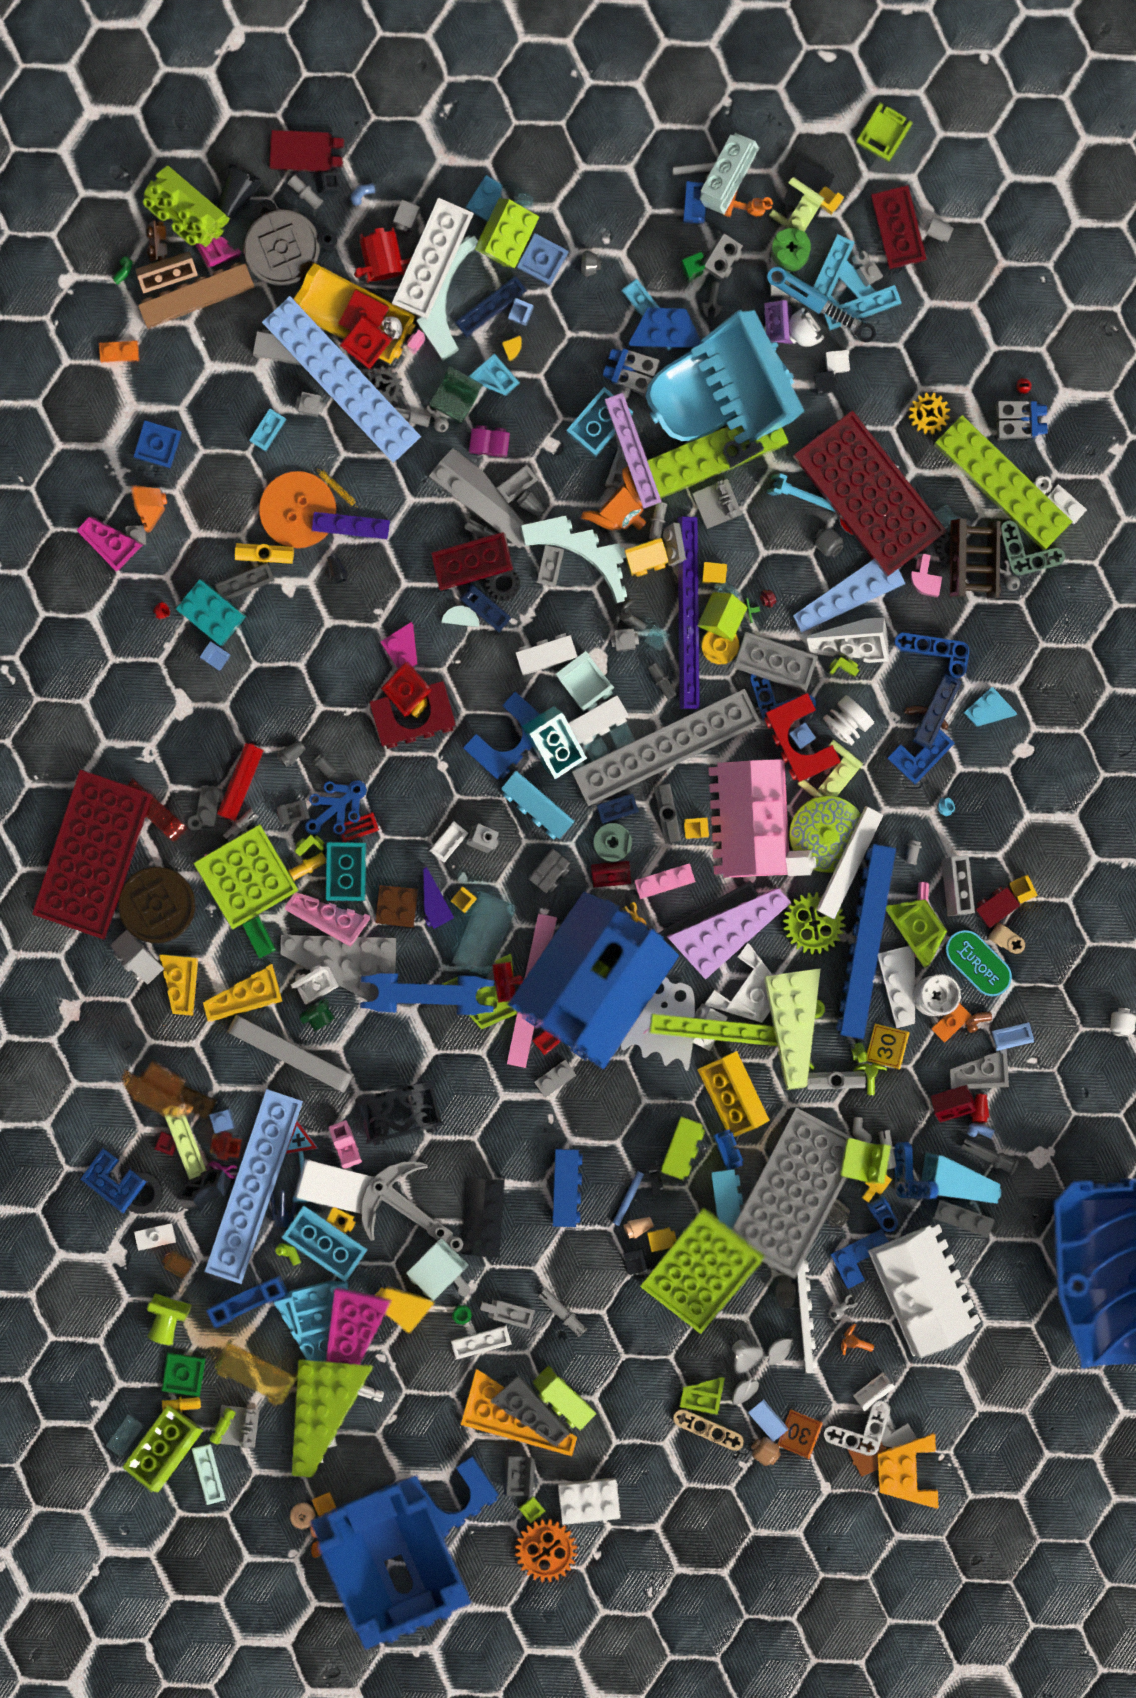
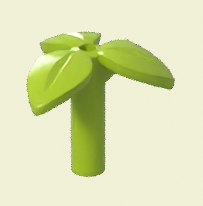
M865 1063L853 1069V1071H865L867 1075V1095L875 1094V1077L878 1069L887 1070L883 1065L876 1063L869 1065Z

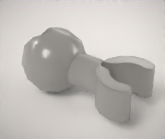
M436 402V413L427 406L429 414L433 415L435 419V430L445 432L448 429L449 423L440 414V404Z
M1005 561L1007 566L1006 572L1000 569V574H1003L1006 579L1005 586L1011 591L1017 590L1020 586V580L1016 576H1012L1009 570L1010 564L1008 561Z
M847 1295L844 1298V1302L839 1306L833 1305L829 1308L828 1314L831 1319L839 1320L846 1309L857 1306L858 1303L856 1302L852 1305H846L852 1295Z

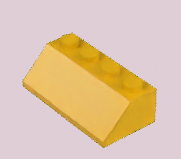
M737 1051L697 1069L725 1129H730L734 1137L770 1121Z

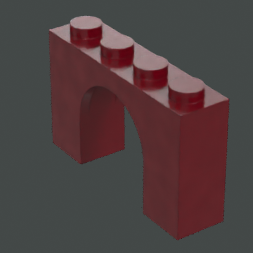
M444 681L428 685L432 689L428 694L431 706L430 717L423 726L416 729L404 728L396 722L389 697L370 702L382 747L386 746L387 749L397 747L399 742L405 741V744L415 742L416 738L420 736L426 739L435 736L434 733L442 731V734L454 731L453 727H456Z

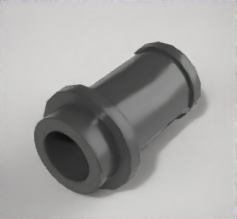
M320 754L313 761L314 766H317L329 778L337 769L326 760V756Z

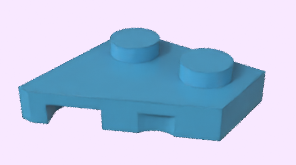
M486 175L467 204L466 209L488 222L498 199L501 198L502 185Z

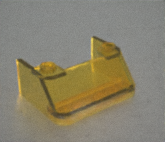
M231 1338L214 1367L217 1370L216 1374L227 1378V1376L268 1397L267 1401L276 1406L278 1403L283 1404L298 1377V1373L295 1372L294 1375H291L233 1344L234 1339Z

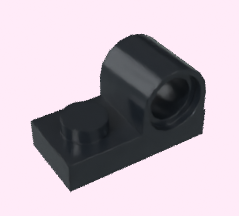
M736 441L727 442L723 448V456L729 468L763 451L762 443L756 444L753 441L746 445V450L743 451L740 444ZM734 446L738 452L736 455L730 456L727 453V448Z

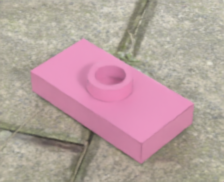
M418 330L416 334L413 333L408 339L407 347L413 354L424 343V333Z

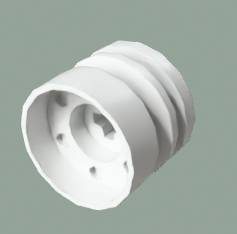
M846 695L837 703L841 712L838 713L831 709L830 713L834 719L827 714L823 719L835 736L851 746L854 741L849 735L851 734L858 739L860 736L855 729L858 727L866 732L874 724V721L853 699Z
M935 975L920 980L913 992V1002L916 1008L927 1016L947 1015L956 1009L961 999L960 988L957 982L946 975ZM933 993H936L935 999H932Z

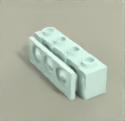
M737 133L734 136L730 135L701 189L700 200L705 207L725 214L759 150L754 140Z

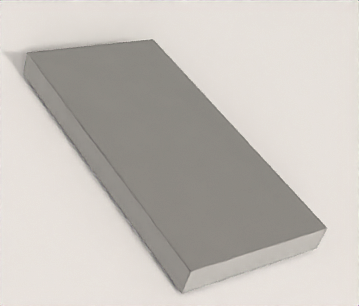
M745 632L733 668L806 692L818 656Z

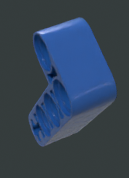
M901 633L894 640V646L899 651L948 658V674L955 679L961 678L966 673L969 647L964 642L909 633ZM904 637L905 641L911 642L912 638H914L913 649L910 648L912 644H905L904 647H901V643L898 640ZM919 640H924L927 643L925 650H920L917 647ZM938 643H943L946 646L944 653H939L936 650ZM956 646H962L965 649L963 656H958L955 653ZM953 665L961 666L962 673L960 675L952 672Z

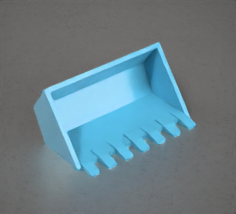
M755 310L737 312L701 340L702 344L691 349L694 357L705 352L708 356V359L698 364L702 372L711 367L716 372L706 378L708 386L721 382L723 388L713 393L715 400L718 401L726 396L730 400V403L720 407L723 415L735 411L737 417L727 422L730 430L742 425L744 432L734 437L737 443L741 444L747 440L750 443L756 441L762 436L791 423L804 412L790 383L791 378L794 376L792 373H785L782 367L783 364L775 353L776 348L779 346L777 342L770 343Z

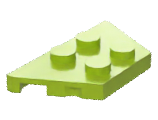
M923 899L886 906V911L923 967H929L947 930L927 900Z

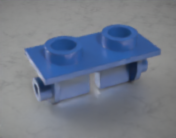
M730 1129L713 1135L726 1170L743 1166L742 1161L744 1160L739 1149H734L733 1147L737 1145L733 1132H730Z

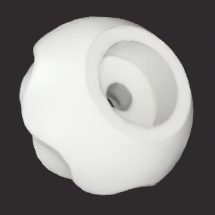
M392 316L385 317V320L382 321L384 332L391 338L398 339L403 330L400 320Z

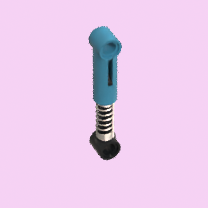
M773 267L768 272L767 279L771 285L816 313L827 314V317H832V320L835 319L836 323L839 322L845 328H849V331L858 337L860 341L867 343L875 338L876 329L872 324L861 321L858 318L856 319V317L853 318L851 314H847V311L844 312L842 311L843 309L834 306V303L831 304V301L828 300L829 297L782 267ZM774 271L782 273L783 278L781 281L776 282L772 279ZM787 280L791 284L795 285L796 287L801 289L802 292L800 293L794 288L790 287L785 283V281ZM865 327L870 328L872 331V335L869 338H864L861 335V330Z

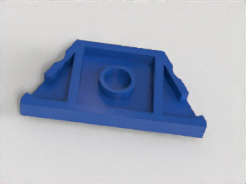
M647 308L629 342V346L694 348L702 344L687 310L678 308Z

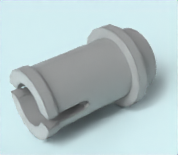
M909 840L905 863L917 865L919 848H922L920 846L921 842Z

